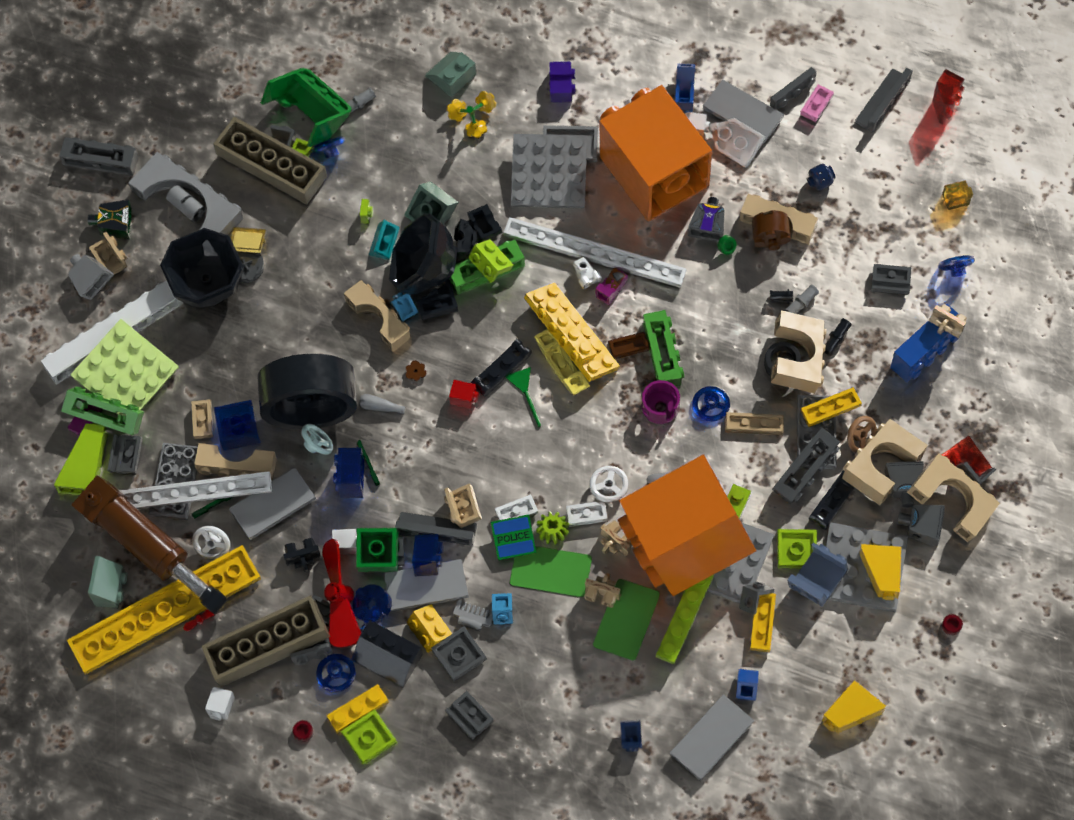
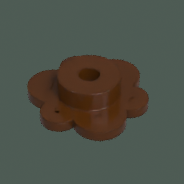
M416 360L406 366L407 379L419 381L420 378H424L427 375L425 365L420 364Z

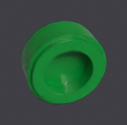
M724 235L719 239L717 247L721 253L729 255L735 251L737 242L733 237Z

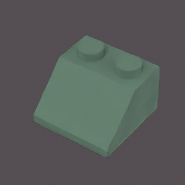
M450 52L425 75L452 97L476 75V64L462 52Z
M427 182L419 185L404 215L411 221H414L424 213L427 215L431 214L445 224L451 218L459 202L432 182Z
M95 556L88 594L95 606L119 609V604L123 602L124 598L123 584L127 583L128 574L122 565L100 556Z

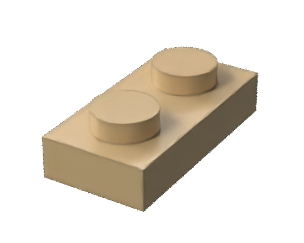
M211 400L191 401L194 439L214 437Z

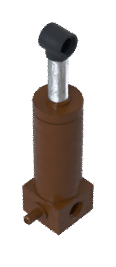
M96 475L73 502L72 506L91 523L105 530L162 581L174 575L200 597L202 605L213 614H216L228 598L215 587H209L196 574L190 571L183 564L188 553L128 502V498L109 481Z

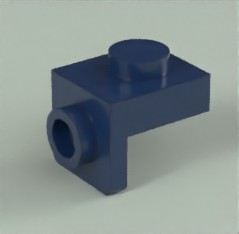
M641 720L620 721L622 749H626L627 752L638 751V748H642Z

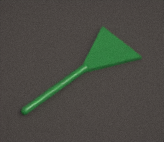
M531 367L509 374L506 379L525 394L537 426L541 427L540 420L528 393Z

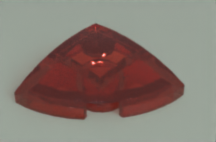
M969 435L941 454L947 457L956 467L959 463L967 462L976 474L992 468Z

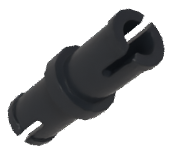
M842 318L836 329L831 331L829 334L830 338L825 344V354L832 356L839 343L844 341L845 334L852 326L848 320Z

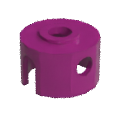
M665 380L651 382L642 393V411L644 416L655 424H666L674 420L680 408V393L672 383ZM660 402L664 403L666 409L658 411L655 405Z

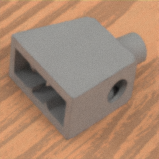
M76 254L70 259L74 267L69 271L68 275L79 295L86 299L92 300L114 276L110 270L90 256L84 255L81 258L80 255Z

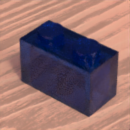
M438 534L415 535L412 557L415 577L438 575L439 567H442V555L440 554L444 553L443 542H440Z

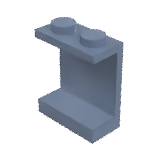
M813 543L812 554L796 576L791 574L787 582L789 588L823 607L849 568L847 560L839 554L834 555L826 546L822 544L819 546Z

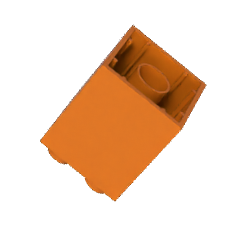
M663 85L652 91L649 88L641 89L632 97L631 103L622 108L612 106L602 113L599 120L600 158L647 222L710 186L712 149Z
M704 454L619 500L626 515L617 520L625 536L631 541L634 547L632 550L639 564L646 571L655 588L665 584L672 596L679 594L757 551Z

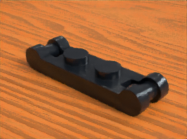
M516 339L501 356L471 381L472 384H476V388L480 390L484 397L489 395L532 354V350L528 347L525 348L522 345L523 342L519 339ZM516 351L521 353L518 357L514 354Z
M844 470L809 517V520L821 524L820 527L825 530L855 489V487L842 479ZM822 511L828 514L825 518L820 515Z

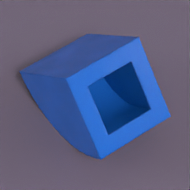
M738 670L736 699L756 701L759 671Z

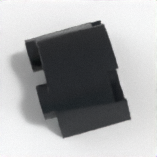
M487 204L467 212L469 218L467 220L469 222L468 225L472 227L473 231H476L477 244L502 234V229L498 222L495 221Z
M460 219L454 230V240L457 241L456 261H463L471 252L477 240L476 231H473L472 227L468 225L469 222Z

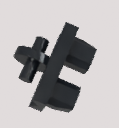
M313 538L304 539V548L300 550L296 549L295 543L285 544V554L283 555L286 565L294 564L295 569L303 567L304 572H307V566L314 564L313 559L321 557L318 545L315 544Z

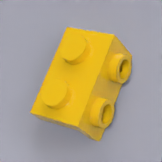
M432 604L413 611L407 620L410 630L413 631L427 652H431L433 646L452 634Z

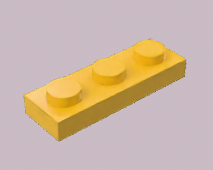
M854 387L802 407L801 413L808 427L861 407L862 402Z
M774 593L759 595L757 612L753 617L751 651L770 653L776 594Z
M379 684L326 716L338 734L372 710H377L389 703V700Z

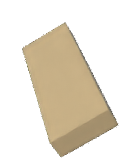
M726 412V433L783 435L784 415Z

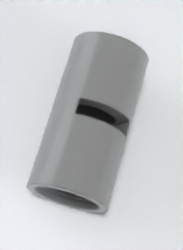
M179 185L174 186L168 192L167 200L193 222L198 221L204 215L205 207Z

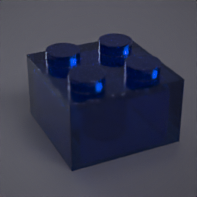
M252 400L214 407L219 440L223 451L261 443Z
M338 448V455H334L336 473L333 474L336 492H339L340 498H364L365 461L362 448Z

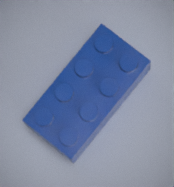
M950 307V313L957 316L958 313ZM928 320L894 352L890 368L905 382L911 379L914 380L920 375L922 368L929 367L933 363L935 356L938 354L942 355L946 351L947 345L951 342L955 343L959 338L946 331L940 335L937 333L939 327Z

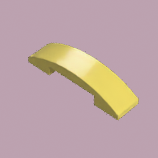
M548 329L534 336L551 368L573 396L590 387L581 371L576 369L564 349Z

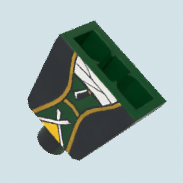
M121 200L100 204L98 214L88 215V225H97L102 236H104L103 233L107 232L109 237L130 239L132 217L130 201Z

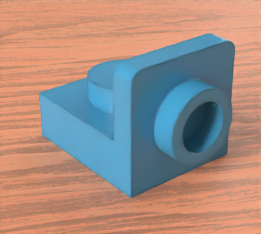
M400 292L392 296L393 300L389 302L393 305L401 322L419 313L409 294L403 295Z
M512 593L492 594L494 625L513 624Z

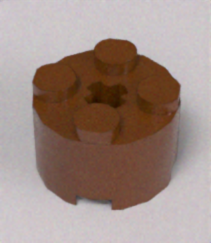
M772 210V214L763 215V212L752 218L755 247H765L774 251L780 249L781 245L791 241L789 219L786 213Z

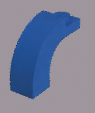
M677 63L675 102L685 114L693 112L695 64Z

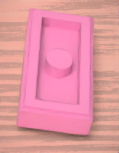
M818 84L800 111V115L817 122L833 97L834 92Z

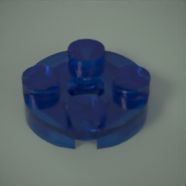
M370 584L357 589L353 600V612L356 618L366 624L369 620L378 624L385 615L388 616L392 607V599L384 588L376 584ZM373 600L374 602H376V605H373L372 609H369L370 607L368 605L370 601Z

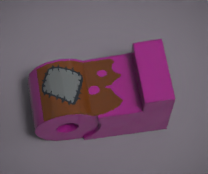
M614 268L608 277L596 287L595 297L610 305L627 282L628 275Z

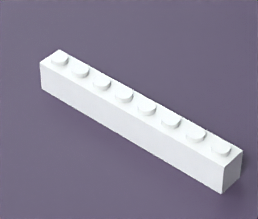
M167 280L160 282L154 289L143 293L137 300L127 303L124 308L118 312H113L104 321L94 324L91 329L80 333L71 342L65 343L60 349L47 354L41 362L57 385L70 377V374L120 319L135 331L140 332L181 306L183 302L173 296Z

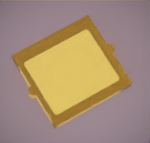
M234 227L230 238L236 251L261 253L262 246L265 244L266 229Z

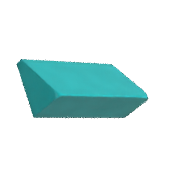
M386 220L381 221L377 226L369 255L390 260L400 227Z

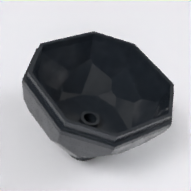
M424 213L403 229L392 251L389 281L400 292L411 295L418 294L433 286L438 287L453 275L457 247L453 244V238L447 226L433 215Z
M207 228L171 241L160 264L173 296L190 306L200 308L215 306L235 294L244 270V266L230 236Z

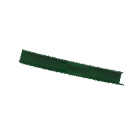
M358 440V448L362 457H365L375 485L378 486L380 485L378 477L361 440Z
M234 497L217 499L191 514L195 519L208 512L209 509Z

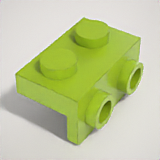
M491 239L475 244L468 257L490 283L494 282L499 274L510 271L513 267L511 261Z

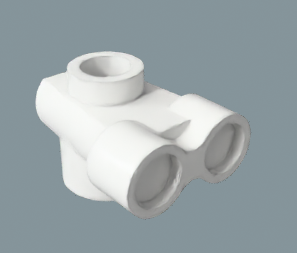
M584 257L573 262L576 276L579 278L578 282L583 289L602 280L600 273L595 271Z

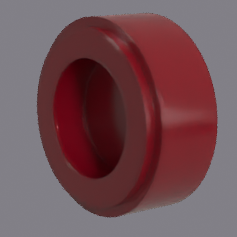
M955 614L947 615L942 622V629L948 635L958 634L963 626L961 618Z
M298 721L293 726V735L298 741H308L313 736V727L308 721Z

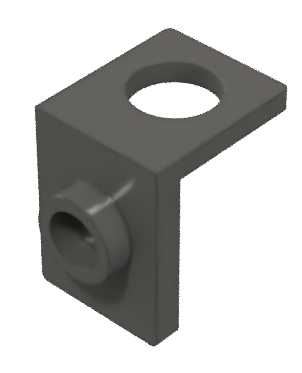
M271 125L272 137L288 140L287 146L292 148L297 138L295 130L286 126Z
M967 462L957 465V468L963 470L965 475L979 483V485L996 471L995 467L990 468L978 476Z
M753 582L751 585L743 586L739 609L756 614L759 595L774 593V588L766 586L761 582ZM748 596L753 600L751 608L745 602Z

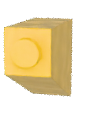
M861 544L859 555L877 596L883 597L884 600L898 598L900 593L901 547Z
M854 680L823 715L822 721L828 730H834L838 734L882 715L886 705Z

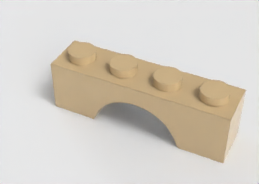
M747 195L740 211L739 221L752 225V218L763 212V215L772 214V210L782 211L787 214L792 239L810 244L817 227L818 217L811 213L797 211L793 207L780 205L776 201L765 200L759 195Z
M360 280L344 293L346 303L357 314L371 312L381 317L383 320V326L380 330L381 340L392 352L411 339L409 326L404 321L401 322L398 319V315L393 309L389 310L386 307V302L382 297H377L374 294L373 288L368 283L365 284Z
M199 443L194 465L197 472L203 475H210L212 473L218 474L221 477H229V475L237 476L269 471L271 473V480H273L277 458L275 452L255 450L246 460L233 462L225 459L220 454L218 445Z

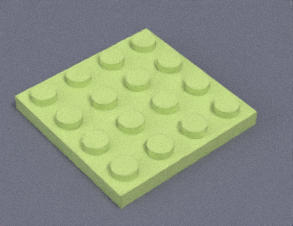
M120 319L70 376L91 394L92 392L104 395L103 398L118 399L123 405H136L139 407V410H142L179 369V366Z

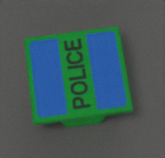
M529 515L491 522L498 560L537 553Z

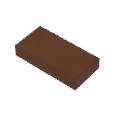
M645 332L608 341L609 349L614 359L650 351Z

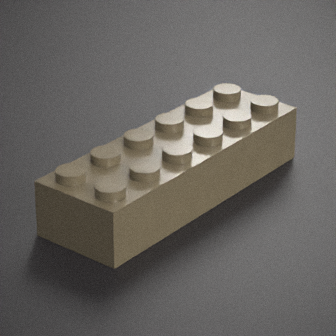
M233 117L213 144L216 155L306 205L327 178L324 165L236 117Z
M310 595L202 645V649L214 680L220 687H224L290 656V654L329 638L330 635L319 608Z

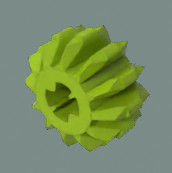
M549 511L548 517L542 514L541 520L537 521L538 528H536V532L540 534V540L546 539L547 544L553 540L555 545L557 544V539L564 541V535L569 534V530H567L569 523L565 522L566 517H559L558 511L555 515H552L551 511Z

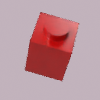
M453 380L449 394L450 404L472 409L473 404L477 403L479 397L476 384Z

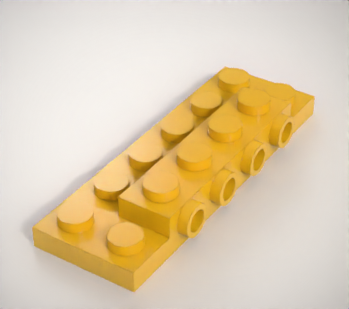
M555 282L525 294L524 299L588 382L618 370L620 365Z

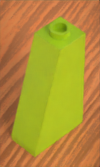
M97 423L85 424L55 481L54 486L58 493L80 495L96 475L100 476L108 431L105 426Z

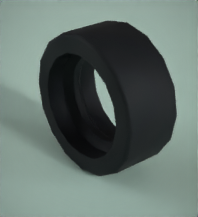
M778 342L768 348L764 358V367L770 376L773 366L771 358L776 352L786 351L793 357L794 361L801 362L799 350L793 344Z

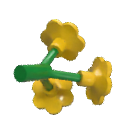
M481 91L479 96L475 98V102L478 104L475 107L468 106L466 109V103L458 99H453L451 104L447 105L448 117L451 120L460 122L467 113L471 116V123L465 126L468 137L474 136L479 138L488 130L486 122L484 120L479 121L474 116L475 111L478 109L491 113L497 105L494 95L486 91Z

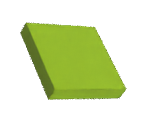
M777 529V568L801 569L813 552L812 544H817V530Z
M375 709L341 731L363 765L397 743V740Z

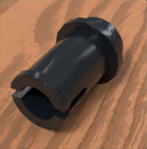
M789 289L787 291L770 290V302H787L789 304V302H793V291Z

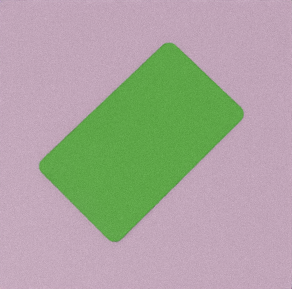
M535 546L537 553L514 558L510 578L511 585L578 597L585 596V581L589 577L592 561L590 555Z
M618 579L615 587L620 588V600H616L612 608H606L593 646L633 661L637 658L660 593L630 581Z

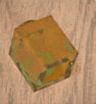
M965 180L945 185L942 195L947 209L951 210L969 205L973 192Z

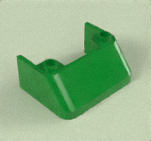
M300 68L269 80L260 102L264 105L276 100L283 107L296 105L313 120L315 125L307 144L309 148L330 139L351 112V106L311 70L306 68Z

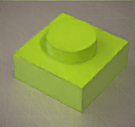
M296 138L292 149L309 157L314 146L309 148L307 141Z
M362 199L360 208L361 224H369V217H373V207L370 206L369 199Z

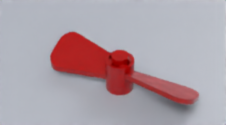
M331 538L325 542L322 549L330 583L324 590L325 598L330 601L329 642L335 647L344 648L356 645L361 631L350 605L354 598V591L352 587L342 584L339 543L336 539Z

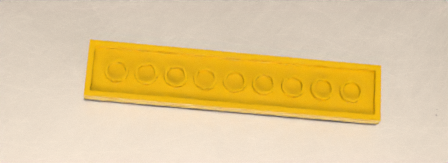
M243 545L193 571L209 587H215L227 598L261 580ZM178 579L67 639V642L84 674L87 675L207 608L201 604L200 597Z

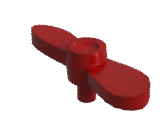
M207 609L201 615H197L195 619L187 622L183 629L190 631L198 624H203L204 620L213 617L215 614Z

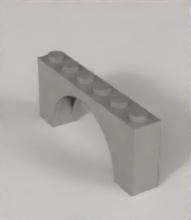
M156 152L128 182L131 191L145 201L153 194L177 185L182 189L197 194L207 206L206 218L200 229L207 228L229 235L243 220L242 209L236 203H230L223 194H217L209 184L205 183L204 185L196 175H190L183 166L174 164L170 157Z

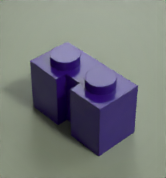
M571 61L549 62L550 103L572 102V95H576L575 84H572V79H575V68H571Z

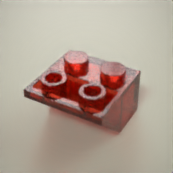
M947 69L944 70L936 83L932 100L939 123L942 125L946 119L949 120L951 118L954 106H959L963 98L961 95L965 90L963 86L965 79Z

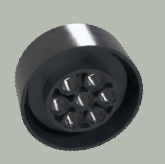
M326 354L292 355L270 362L258 373L260 416L265 422L273 426L302 430L304 425L312 424L323 428L345 421L357 410L354 368L348 361Z

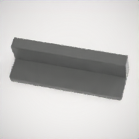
M906 67L903 73L891 69L855 119V123L873 133L911 81L913 70Z
M401 512L399 521H396L395 528H397L398 535L473 546L477 523L460 528L456 523L453 524L447 518Z

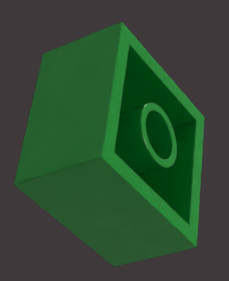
M357 528L356 568L358 572H398L397 528Z

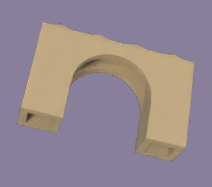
M781 310L775 320L774 336L801 344L806 349L809 360L806 362H796L778 357L772 366L771 383L815 393L824 381V376H822L825 360H822L826 348V345L823 344L826 336L824 321Z
M891 419L886 424L882 423L878 427L877 434L875 436L871 435L865 443V448H860L854 456L855 459L853 461L849 460L843 468L845 472L842 479L879 505L891 494L895 483L876 470L872 464L871 457L880 452H888L896 455L904 462H917L923 457L928 447L927 444Z
M939 453L930 461L907 493L920 504H923L932 496L938 486L949 485L958 489L965 499L966 511L953 531L969 542L978 534L1000 503L992 494L982 489L979 483L971 480L965 475L963 470L954 466L947 457Z

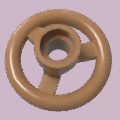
M869 416L858 417L853 421L848 430V445L855 453L860 448H865L867 433L870 430L872 436L877 434L876 423ZM861 422H868L865 427L859 425ZM853 440L859 441L860 448L855 446Z

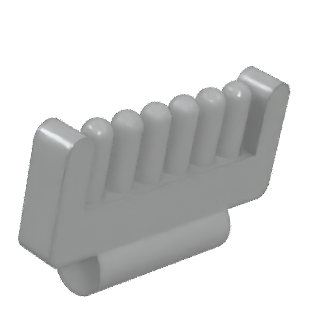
M459 599L453 611V616L459 618L458 624L481 631L482 626L491 627L493 616L490 610H486L485 613V608L477 607L476 609L475 605L471 608L470 603L467 605L466 602H463L462 604V600Z

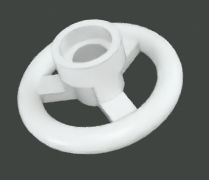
M603 466L592 474L590 490L601 501L615 502L626 494L628 478L621 469L615 466ZM608 472V477L602 483L595 484L600 474ZM615 473L622 479V489H619L613 480ZM599 490H602V493L605 494V495H607V496H604V495L600 494L598 491H599Z
M204 526L193 534L192 545L195 551L203 558L215 560L230 550L228 536L217 527ZM201 534L206 540L203 549L198 544V538ZM215 547L224 548L218 554L208 553L210 549Z

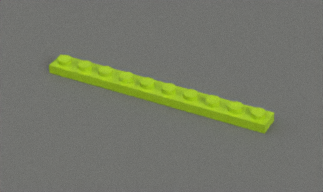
M733 484L727 497L740 519L751 491ZM714 575L684 591L656 653L657 658L673 665L675 664Z

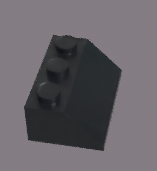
M369 620L359 636L351 661L403 688L421 659L423 652L422 648L417 644Z

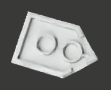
M736 118L710 124L715 150L743 167H748L762 145L765 136Z

